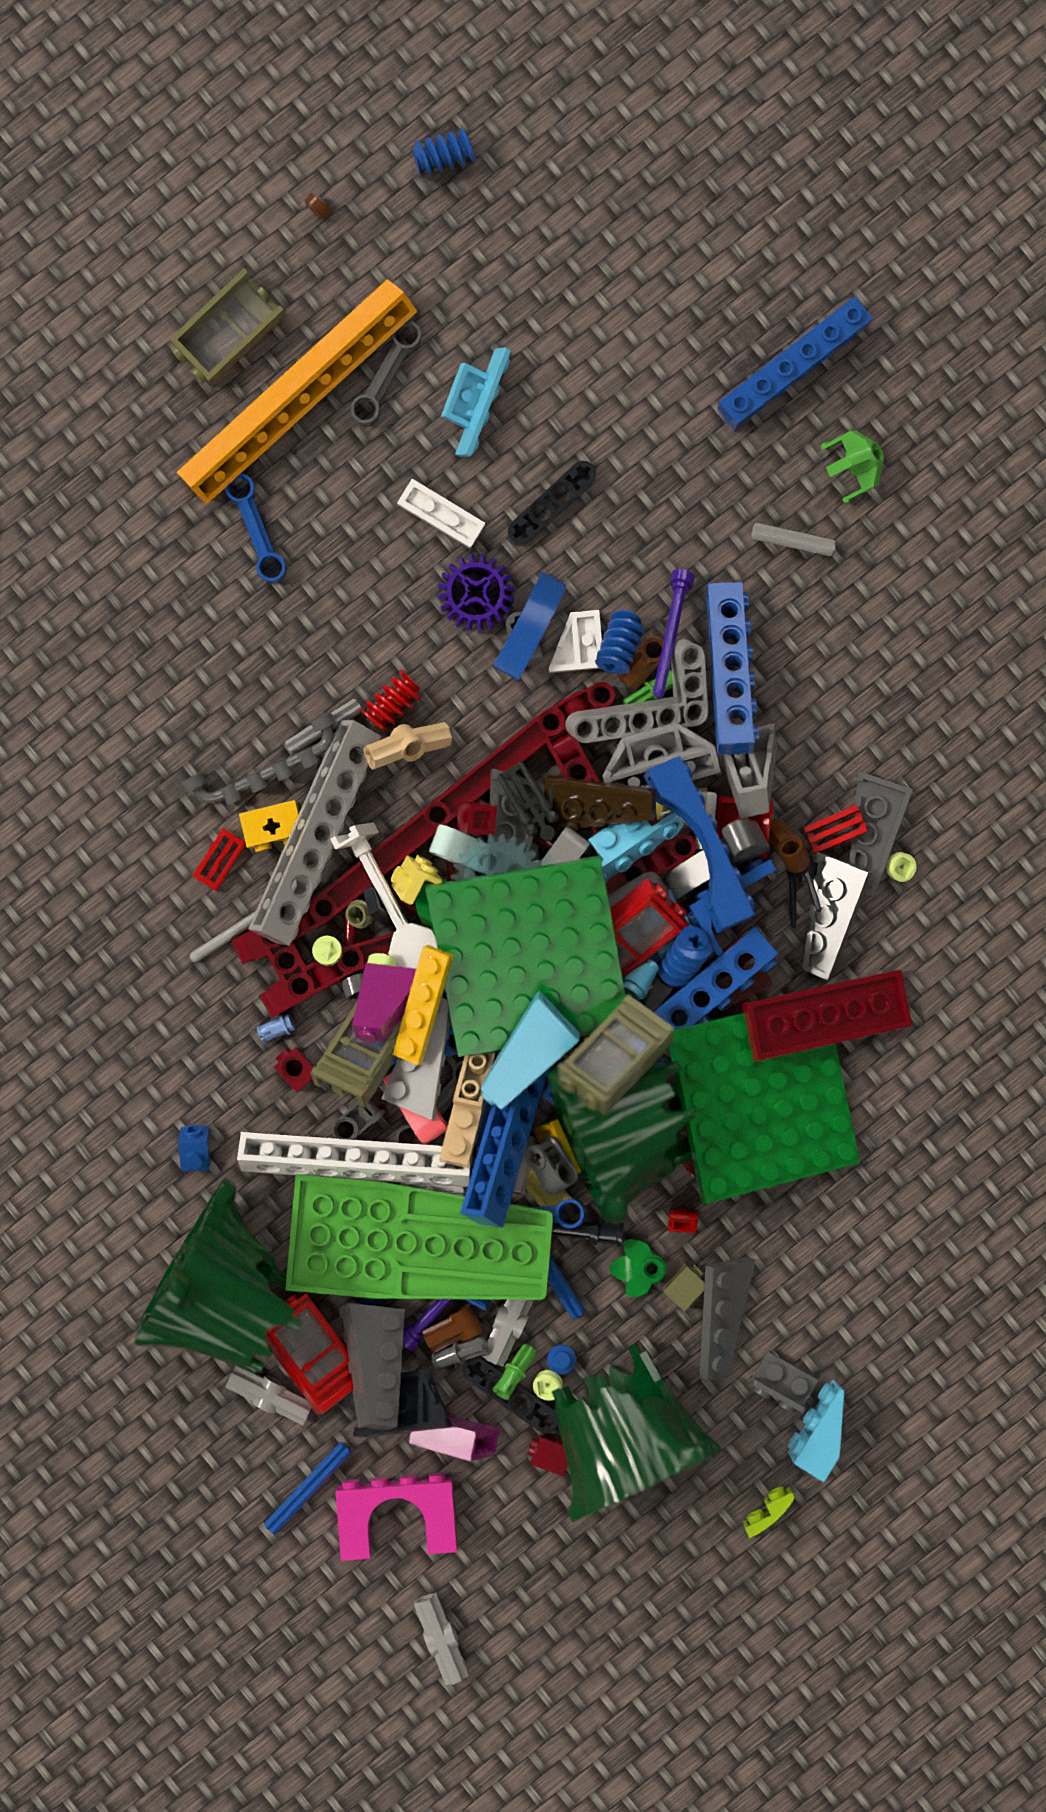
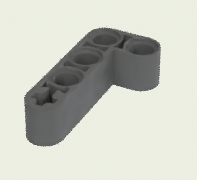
M740 819L727 825L722 830L724 837L720 841H724L729 849L730 857L728 859L733 868L740 869L770 849L756 821ZM703 850L664 875L676 901H686L709 888L708 864Z

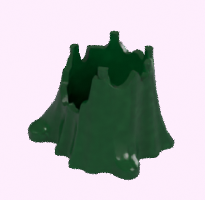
M669 1060L664 1063L654 1062L605 1115L597 1109H590L574 1091L570 1093L561 1086L558 1065L545 1070L553 1093L554 1110L581 1170L580 1174L586 1189L593 1197L606 1223L612 1221L615 1225L628 1218L629 1203L674 1172L676 1167L692 1159L688 1137L681 1135L679 1130L686 1122L696 1119L695 1113L692 1108L684 1111L670 1110L669 1108L670 1099L678 1095L679 1092L677 1083L669 1086L666 1078L682 1070L678 1060L674 1062ZM628 1065L585 1073L607 1088Z
M223 1178L172 1259L137 1324L139 1329L134 1344L137 1346L162 1345L187 1349L216 1358L255 1374L256 1371L261 1372L265 1363L256 1359L254 1354L271 1357L273 1349L266 1338L267 1331L275 1326H283L297 1332L302 1321L293 1317L294 1309L269 1290L268 1282L286 1289L287 1277L275 1265L276 1260L269 1255L270 1252L247 1229L234 1203L236 1184L229 1179Z
M638 1343L628 1347L633 1357L634 1371L632 1374L626 1373L616 1366L609 1367L610 1384L606 1375L594 1379L592 1374L582 1379L587 1388V1399L582 1397L577 1400L572 1395L568 1386L551 1391L556 1401L555 1415L570 1469L573 1498L570 1506L567 1508V1513L572 1523L677 1474L721 1451L719 1444L706 1434L689 1415L665 1382L646 1351L641 1352Z

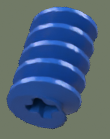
M462 128L458 130L457 138L450 131L447 133L446 141L439 134L436 136L435 144L429 137L425 139L424 147L418 140L414 142L413 155L420 179L422 178V169H425L432 176L433 166H436L443 173L444 163H447L451 170H454L455 160H458L462 167H465L466 157H469L473 164H475L471 141Z
M616 610L612 613L611 621L608 623L604 640L601 642L600 650L597 652V659L595 660V664L600 669L620 675L629 673V665L633 663L634 659L632 655L636 654V646L639 645L641 640L639 636L644 633V628L639 624L641 620L634 612Z
M689 926L684 928L658 964L660 978L665 983L675 987L686 986L692 981L713 950L709 935L699 927Z

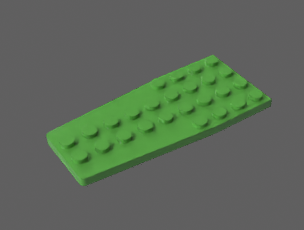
M296 1174L285 1290L363 1298L542 1300L546 1297L548 1289L554 1216L549 1210L509 1204L503 1228L479 1225L460 1214L465 1199L464 1195L384 1181Z

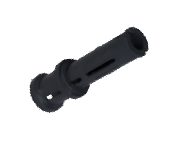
M564 1219L567 1223L572 1225L578 1222L575 1220ZM595 1219L592 1222H584L575 1228H565L559 1223H553L552 1235L590 1240V1243H593L592 1245H597L598 1243L614 1244L617 1248H621L624 1222L614 1225L601 1223L600 1219Z

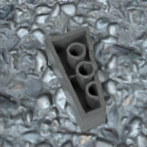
M349 1303L340 1307L339 1311L344 1324L345 1332L343 1336L345 1345L347 1344L350 1361L348 1362L349 1374H352L354 1386L352 1391L358 1428L376 1430L396 1428L398 1423L405 1310Z

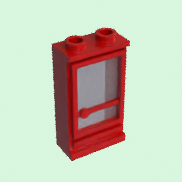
M648 878L610 908L623 978L684 928L689 927L684 918L687 912L677 901L672 903L668 899L670 895L661 884L655 886Z
M295 1293L284 1302L295 1310L293 1317L302 1321L300 1328L295 1332L288 1327L275 1326L267 1331L266 1338L273 1349V1355L315 1412L321 1414L354 1389L352 1374H349L348 1362L350 1361L348 1349L316 1308L309 1295L305 1293L298 1296Z

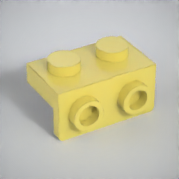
M407 855L401 867L398 866L394 870L391 877V882H393L391 886L402 901L412 905L425 879L434 884L442 883L443 880L437 874L438 870L432 866L433 863L419 855H417L416 859Z

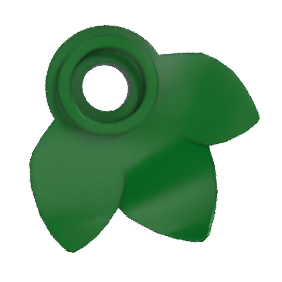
M627 1239L623 1241L626 1255L616 1259L610 1265L609 1271L616 1278L627 1282L626 1296L639 1297L648 1292L652 1283H657L664 1278L667 1267L665 1261L660 1256L651 1253L646 1243L636 1239ZM650 1263L657 1265L658 1268L655 1273L647 1271L646 1268Z

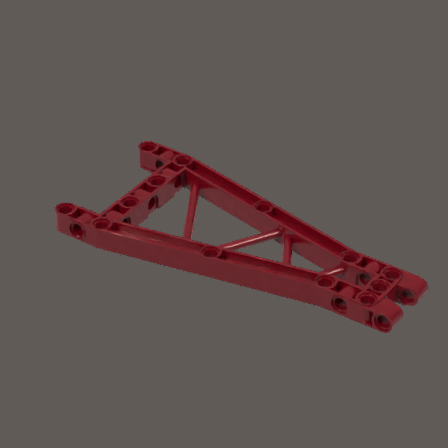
M606 682L595 683L582 691L566 697L558 704L539 714L371 852L383 876H387L404 862L407 855L411 856L435 836L439 825L457 830L459 802L490 804L483 796L490 791L491 769L504 772L521 761L525 763L545 745L550 749L563 777L571 778L570 770L575 766H581L586 771V777L583 780L600 782L578 740L567 732L565 725L568 716L574 712L610 707L615 698L614 688ZM596 690H606L609 693L610 699L606 703L596 702L593 696ZM547 716H554L559 720V726L555 730H548L543 726V720ZM435 808H442L446 812V818L441 823H434L430 819V813ZM590 827L594 835L601 831L598 827ZM539 832L533 836L532 840L533 843L547 852L555 843L552 840H542ZM687 834L678 835L668 841H663L656 846L652 853L640 857L630 867L637 868L640 875L646 872H654L661 876L691 858L696 852V842ZM678 840H685L690 844L688 855L682 856L676 852L675 844ZM448 860L446 864V881L450 882L454 881L452 873L458 865ZM361 861L320 895L310 900V906L307 912L303 914L298 925V934L291 941L290 945L273 944L267 938L253 931H249L231 941L242 965L254 959H262L268 956L280 981L272 984L269 990L259 995L270 1018L339 983L356 971L365 969L370 955L379 953L389 956L388 953L394 932L356 944V927L349 924L346 919V910L349 904L359 899L363 895V890L371 886L374 887ZM619 872L606 883L607 895L629 883L624 877V872ZM389 886L398 905L419 917L415 901L412 905L402 901L393 887ZM328 900L332 904V912L324 917L318 913L317 906L321 901ZM345 910L344 947L342 948L340 960L331 966L321 965L317 961L307 965L295 941L299 937L325 926ZM420 924L421 926L430 928L429 926H427V925H425V924ZM348 951H355L359 955V963L355 967H349L344 962V956ZM286 952L291 953L295 958L293 967L285 969L280 963L281 956ZM298 978H304L308 982V990L304 994H298L294 990V982Z

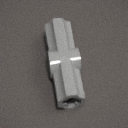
M506 1300L505 1304L501 1305L492 1325L493 1330L487 1341L488 1352L481 1355V1357L496 1365L504 1366L515 1340L519 1339L529 1317L527 1314L534 1300Z
M235 1366L226 1384V1388L252 1400V1403L258 1408L269 1413L281 1414L301 1425L304 1424L312 1408L303 1395L288 1389V1386L282 1381L267 1375L263 1377L257 1373L253 1374Z
M437 1592L427 1594L414 1601L415 1610L424 1629L423 1635L431 1656H434L445 1685H453L469 1676L468 1668L458 1647L460 1645L455 1628L451 1621L448 1622Z

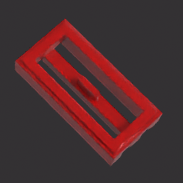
M858 805L804 827L809 837V842L813 847V852L816 855L817 852H824L869 832ZM853 814H855L856 816L851 820H848L835 827H832L828 830H825L821 833L814 835V831L819 830L823 827L840 821ZM859 823L860 828L818 845L817 841Z
M222 828L192 876L213 890L218 891L247 846L246 842ZM226 836L229 838V841L207 876H202L201 874ZM234 843L239 844L219 877L213 883L211 881L232 846Z

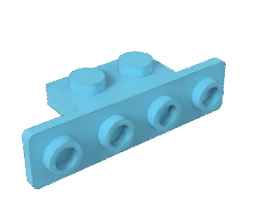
M506 347L494 350L486 373L467 363L460 364L441 414L442 418L465 428L455 453L459 457H470L479 446L480 439L478 437L480 431L488 422L490 416L488 410L491 402L499 393V381L510 363L508 357L511 350Z
M673 812L652 827L647 821L624 824L614 823L588 839L592 848L603 860L602 867L605 884L617 873L626 871L640 857L652 853L656 846L663 841L674 838L679 833V830L683 828L680 817Z

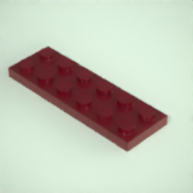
M901 969L742 1003L753 1061H760L912 1026Z

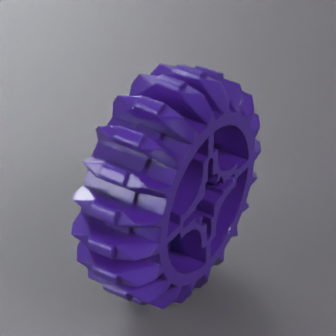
M470 554V563L465 564L464 559L460 557L458 558L460 568L457 569L451 563L449 564V569L453 574L442 573V578L448 581V583H439L438 589L446 591V593H441L437 597L439 601H447V603L440 607L442 612L451 609V612L447 615L448 621L453 620L457 616L456 627L460 628L465 621L467 622V631L471 632L473 623L477 624L478 632H482V623L487 622L488 627L493 629L494 624L491 619L495 618L499 623L504 621L499 612L510 613V608L504 605V603H514V598L506 594L514 592L515 589L512 585L505 586L506 583L512 580L511 575L501 577L505 571L504 565L499 566L495 570L496 559L492 558L489 564L486 565L485 555H481L480 563H476L474 554ZM480 571L487 573L489 576L484 577L480 581H474L465 574ZM458 580L466 592L461 601L455 605L452 591ZM496 581L500 588V597L494 606L487 597V592ZM469 586L475 590L483 588V591H481L483 600L476 596L469 599L471 595ZM477 605L486 610L487 613L469 615L463 611Z

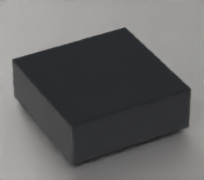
M371 886L363 890L369 915L382 924L392 921L376 889Z

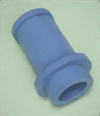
M282 1013L278 1019L258 1026L257 1032L259 1036L262 1035L260 1039L265 1044L267 1041L283 1034H292L291 1031L296 1028L290 1014L284 1015Z

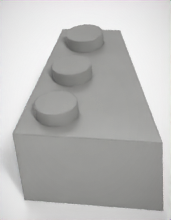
M775 723L758 727L759 742L754 743L752 753L721 755V761L740 818L768 813L770 810L777 751Z

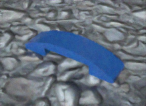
M544 572L540 573L514 628L493 665L495 669L517 681L519 680L538 646L567 585Z

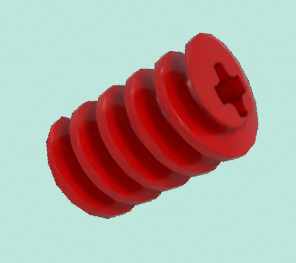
M401 669L399 670L401 680L395 677L391 678L393 688L387 685L382 686L385 696L375 693L374 697L377 703L366 702L368 712L359 708L379 730L386 733L389 731L386 725L387 721L394 725L397 723L394 717L395 713L402 717L405 716L402 708L403 705L412 709L413 704L410 699L414 698L418 701L422 699L419 687Z

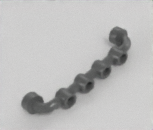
M325 713L310 721L315 732L320 730L322 732V739L319 743L307 747L290 757L279 760L243 779L230 783L215 792H208L203 788L202 785L206 784L207 781L202 772L197 773L182 781L185 791H192L199 800L205 803L213 804L225 800L227 805L243 798L240 792L251 788L254 793L267 787L268 783L266 780L277 776L280 781L293 775L292 768L302 764L304 769L317 764L320 762L318 756L326 752L333 741L334 734L331 725L335 723V719L332 713Z

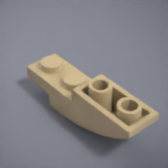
M495 1052L464 1056L453 1099L454 1105L439 1158L442 1163L469 1168L486 1105V1100L482 1096L481 1086L483 1079L494 1063Z

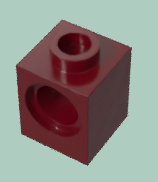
M459 802L457 830L467 834L495 835L497 806L487 803Z
M287 1047L275 1058L279 1063L274 1066V1069L296 1092L302 1090L313 1079L310 1072L316 1066L298 1047H295L292 1051ZM292 1059L300 1061L303 1066V1070L298 1076L292 1075L288 1071V1063Z
M540 1432L538 1440L532 1439L527 1455L531 1456V1465L563 1477L568 1465L563 1441Z

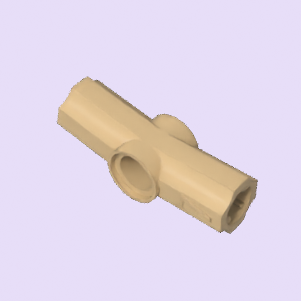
M445 722L414 729L407 724L396 727L390 737L363 747L364 756L372 770L402 758L412 762L419 759L424 752L450 746L452 736L449 726Z

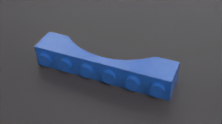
M678 756L648 769L644 777L649 788L656 789V802L669 808L681 817L693 830L703 848L709 871V893L705 908L717 933L749 920L755 915L753 912L755 909L754 902L748 893L745 894L741 887L742 877L736 867H732L728 859L730 857L729 849L726 843L720 841L717 836L716 821L711 814H707L703 806L705 804L704 796L699 788L695 789L691 780L693 774L688 763H683L681 757Z

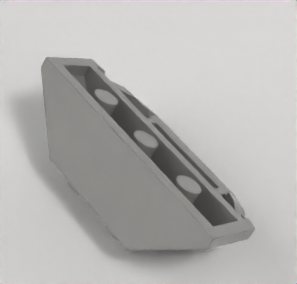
M676 722L621 738L603 774V780L606 783L649 788L644 777L647 770L678 756L681 757L683 763L687 762L693 774L691 780L720 773L721 771L714 744Z

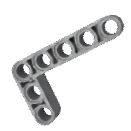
M680 639L675 642L671 660L674 697L577 711L568 716L565 727L567 732L582 743L627 737L676 722L686 728L701 725L708 717L704 650L687 639ZM691 648L692 654L690 658L684 661L683 655L685 651ZM693 676L692 686L686 689L685 683L687 679ZM695 704V712L691 716H687L689 707ZM668 709V716L660 721L661 712ZM641 713L640 722L633 725L634 716ZM614 717L613 725L605 729L606 721ZM586 721V729L578 733L577 727L581 722Z

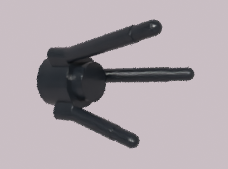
M809 856L810 864L804 871L792 873L786 870L789 878L792 928L796 927L797 917L795 878H797L798 883H807L815 910L817 912L821 911L813 883L814 876L817 874L818 864L813 862L812 856Z

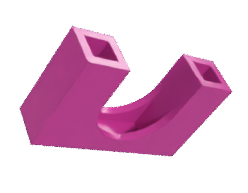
M446 1473L429 1474V1478L417 1479V1475L401 1476L400 1480L388 1481L387 1477H377L371 1479V1483H360L358 1479L342 1481V1485L337 1486L336 1502L341 1561L370 1559L372 1553L370 1515L380 1503L393 1498L408 1500L415 1504L422 1512L426 1524L428 1554L457 1552L452 1476L446 1477Z

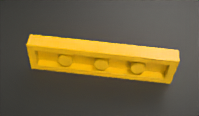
M431 945L423 946L393 1055L415 1065L423 1063L454 955Z

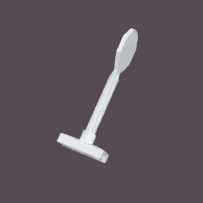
M375 823L354 825L350 827L351 833L335 836L330 840L335 849L352 848L356 857L360 858L397 929L393 934L388 953L389 956L397 961V967L417 969L423 946L431 945L437 948L434 930L407 922L371 853L372 849L367 841L379 833Z

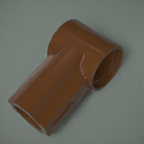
M659 637L647 638L636 654L633 655L634 659L633 663L629 665V673L624 675L617 674V677L636 692L660 661V656L658 658H650L646 654V646L656 643L662 650L664 641Z
M773 818L771 820L768 843L782 859L789 872L800 873L804 871L810 864V857L801 838L793 833L783 819Z
M468 1304L449 1314L448 1318L427 1327L422 1332L432 1353H435L459 1340L463 1342L477 1336L484 1331V1328L473 1305Z

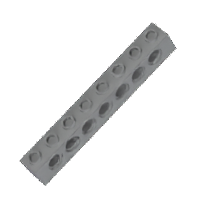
M340 720L334 733L333 741L326 751L248 928L249 930L278 944L290 945L291 941L295 939L298 934L300 920L310 906V897L314 888L321 881V872L324 865L332 856L333 844L330 839L340 835L343 831L345 817L356 801L355 795L359 785L367 776L368 762L364 756L363 747L379 741L381 735L354 720ZM351 749L354 752V757L352 761L350 760L349 756ZM340 775L342 776L343 780L341 786H339L338 784V778ZM330 801V803H331V810H330V812L328 813V812H327V803ZM317 827L320 830V835L318 839H316L315 837V831ZM307 853L308 862L305 865L303 859L305 854ZM294 880H296L297 887L296 890L293 892L292 883ZM284 906L285 915L283 918H281L280 911L281 908Z

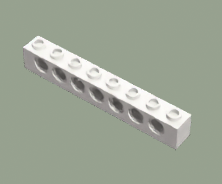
M241 1132L237 1157L241 1171L288 1175L303 1174L468 1187L473 1169V1154L469 1168L440 1162L439 1158L443 1146Z

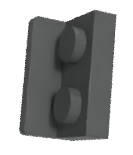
M767 1350L750 1381L756 1387L754 1391L762 1397L770 1399L773 1396L781 1401L779 1405L787 1411L795 1413L798 1410L804 1413L806 1409L805 1404L818 1379Z

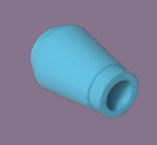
M646 959L623 979L626 996L630 995L638 1002L646 997L659 970L658 965L654 961Z

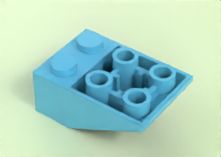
M834 1379L830 1385L826 1383L822 1387L818 1395L819 1403L815 1409L810 1408L803 1419L804 1427L800 1433L795 1432L787 1445L790 1448L788 1454L793 1463L822 1482L826 1480L840 1456L844 1390Z

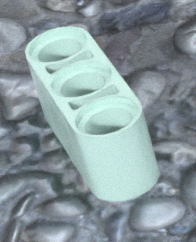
M439 825L429 852L457 865H463L482 876L488 875V844L453 828Z

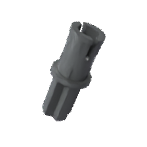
M483 1337L464 1343L455 1342L452 1347L432 1353L433 1365L436 1369L440 1370L456 1363L465 1364L468 1359L486 1354L488 1352V1343Z

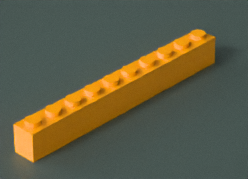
M387 279L179 469L177 474L207 505L417 312L406 294Z

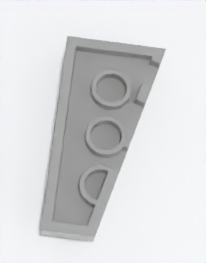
M441 998L423 1063L415 1065L398 1057L382 1096V1099L433 1121H436L437 1096H440L441 1084H439L446 1057L444 1050L446 1040L449 1038L451 1016L446 999Z

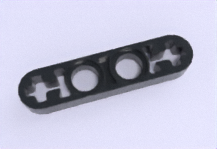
M588 461L575 463L514 519L508 527V538L511 543L516 546L529 544L590 488L596 478V469L593 464ZM578 469L582 471L588 469L590 471L588 473L589 480L581 479L576 484V487L580 489L575 491L574 486L566 479L570 477L573 482L578 477ZM563 486L569 489L571 496L567 501L561 502L555 498L554 491L558 487ZM538 506L547 507L550 511L548 519L544 521L535 519L533 516L534 509ZM528 516L532 524L538 528L534 530L531 525L526 530L527 537L525 539L521 536L516 539L514 537L516 534L514 528L518 526L521 529L528 524V521L524 519Z
M481 1356L468 1359L463 1364L462 1373L470 1383L541 1433H550L557 1427L556 1410L520 1383L517 1384L508 1400L501 1398L497 1393L493 1392L490 1387L491 1381L495 1378H501L504 1372ZM477 1362H480V1370L485 1374L488 1373L489 1369L493 1371L488 1376L485 1385L481 1383L484 1379L479 1373H475L473 1376L469 1374V1363L475 1365ZM520 1394L526 1395L530 1399V1405L525 1410L517 1409L513 1403L515 1397ZM535 1403L540 1405L537 1411L542 1415H546L547 1412L551 1413L550 1420L552 1424L545 1423L543 1426L540 1425V1418L534 1413L532 1418L527 1416L533 1411Z

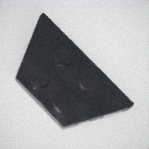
M430 1371L401 1372L398 1423L396 1428L376 1430L355 1427L353 1436L362 1438L452 1428L451 1420Z

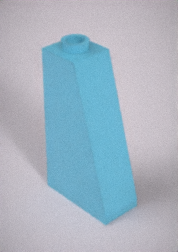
M540 991L534 996L483 1079L481 1086L482 1096L492 1106L496 1104L500 1109H503L579 1041L580 1033Z

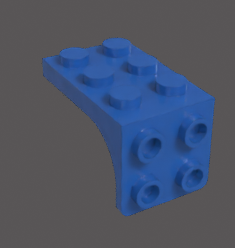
M760 858L744 867L746 873L741 875L742 889L775 871L776 868L771 860L763 862ZM708 888L694 896L696 902L686 907L689 912L686 917L691 926L699 927L709 935L713 948L711 954L714 957H719L723 955V952L713 936L711 918L705 908L709 893Z

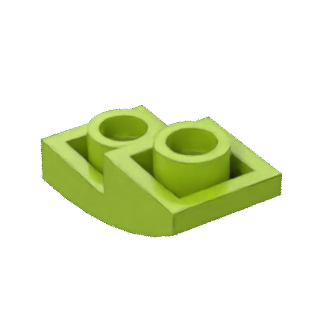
M781 1486L768 1492V1497L764 1498L768 1510H755L746 1516L747 1520L742 1522L749 1538L767 1529L784 1514L795 1498L790 1487L784 1489Z

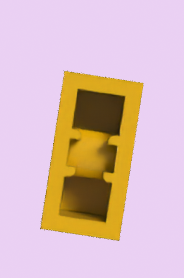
M293 800L240 813L239 817L247 848H255V852L272 849V843L282 841L283 845H285L300 813L298 802ZM271 820L280 824V828L276 829V834L274 835L272 832L266 831V827L270 826Z

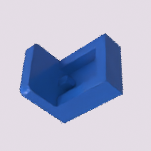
M194 1124L180 1128L178 1148L181 1171L210 1170L209 1126Z

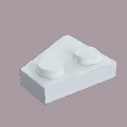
M599 610L570 613L550 663L549 673L600 669L595 664L597 652L600 650L602 642Z

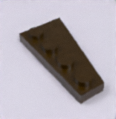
M548 776L545 778V798L549 799L553 806L552 810L559 816V819L554 823L548 822L545 816V824L551 826L555 832L564 830L566 827L577 830L584 827H601L614 823L624 824L647 821L656 817L655 788L558 776Z

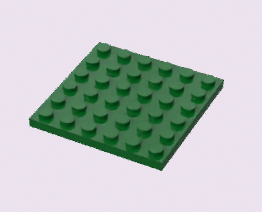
M601 856L426 886L425 889L437 948L454 955L446 980L445 990L459 1057L502 1050L534 996L539 991L580 1033L579 1037L591 1035L617 1009L626 997ZM620 1025L615 1031L624 1030L627 1028L623 1025Z
M744 1013L674 1029V1042L669 1049L672 1062L678 1060L682 1067V1070L675 1072L682 1111L692 1108L696 1119L686 1122L685 1126L702 1203L707 1204L860 1163L836 1043L753 1061Z

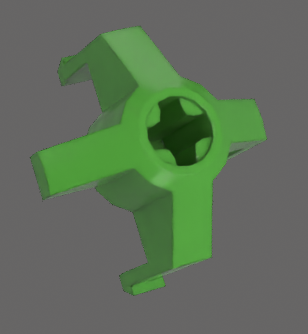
M857 430L849 431L835 440L824 442L821 445L822 450H827L843 442L846 450L845 457L827 466L826 469L830 477L848 469L853 475L857 476L862 488L842 498L843 502H853L854 498L879 486L884 463V454L881 447Z

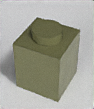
M685 1263L662 1287V1290L685 1312L704 1291L705 1274L695 1264L690 1268Z

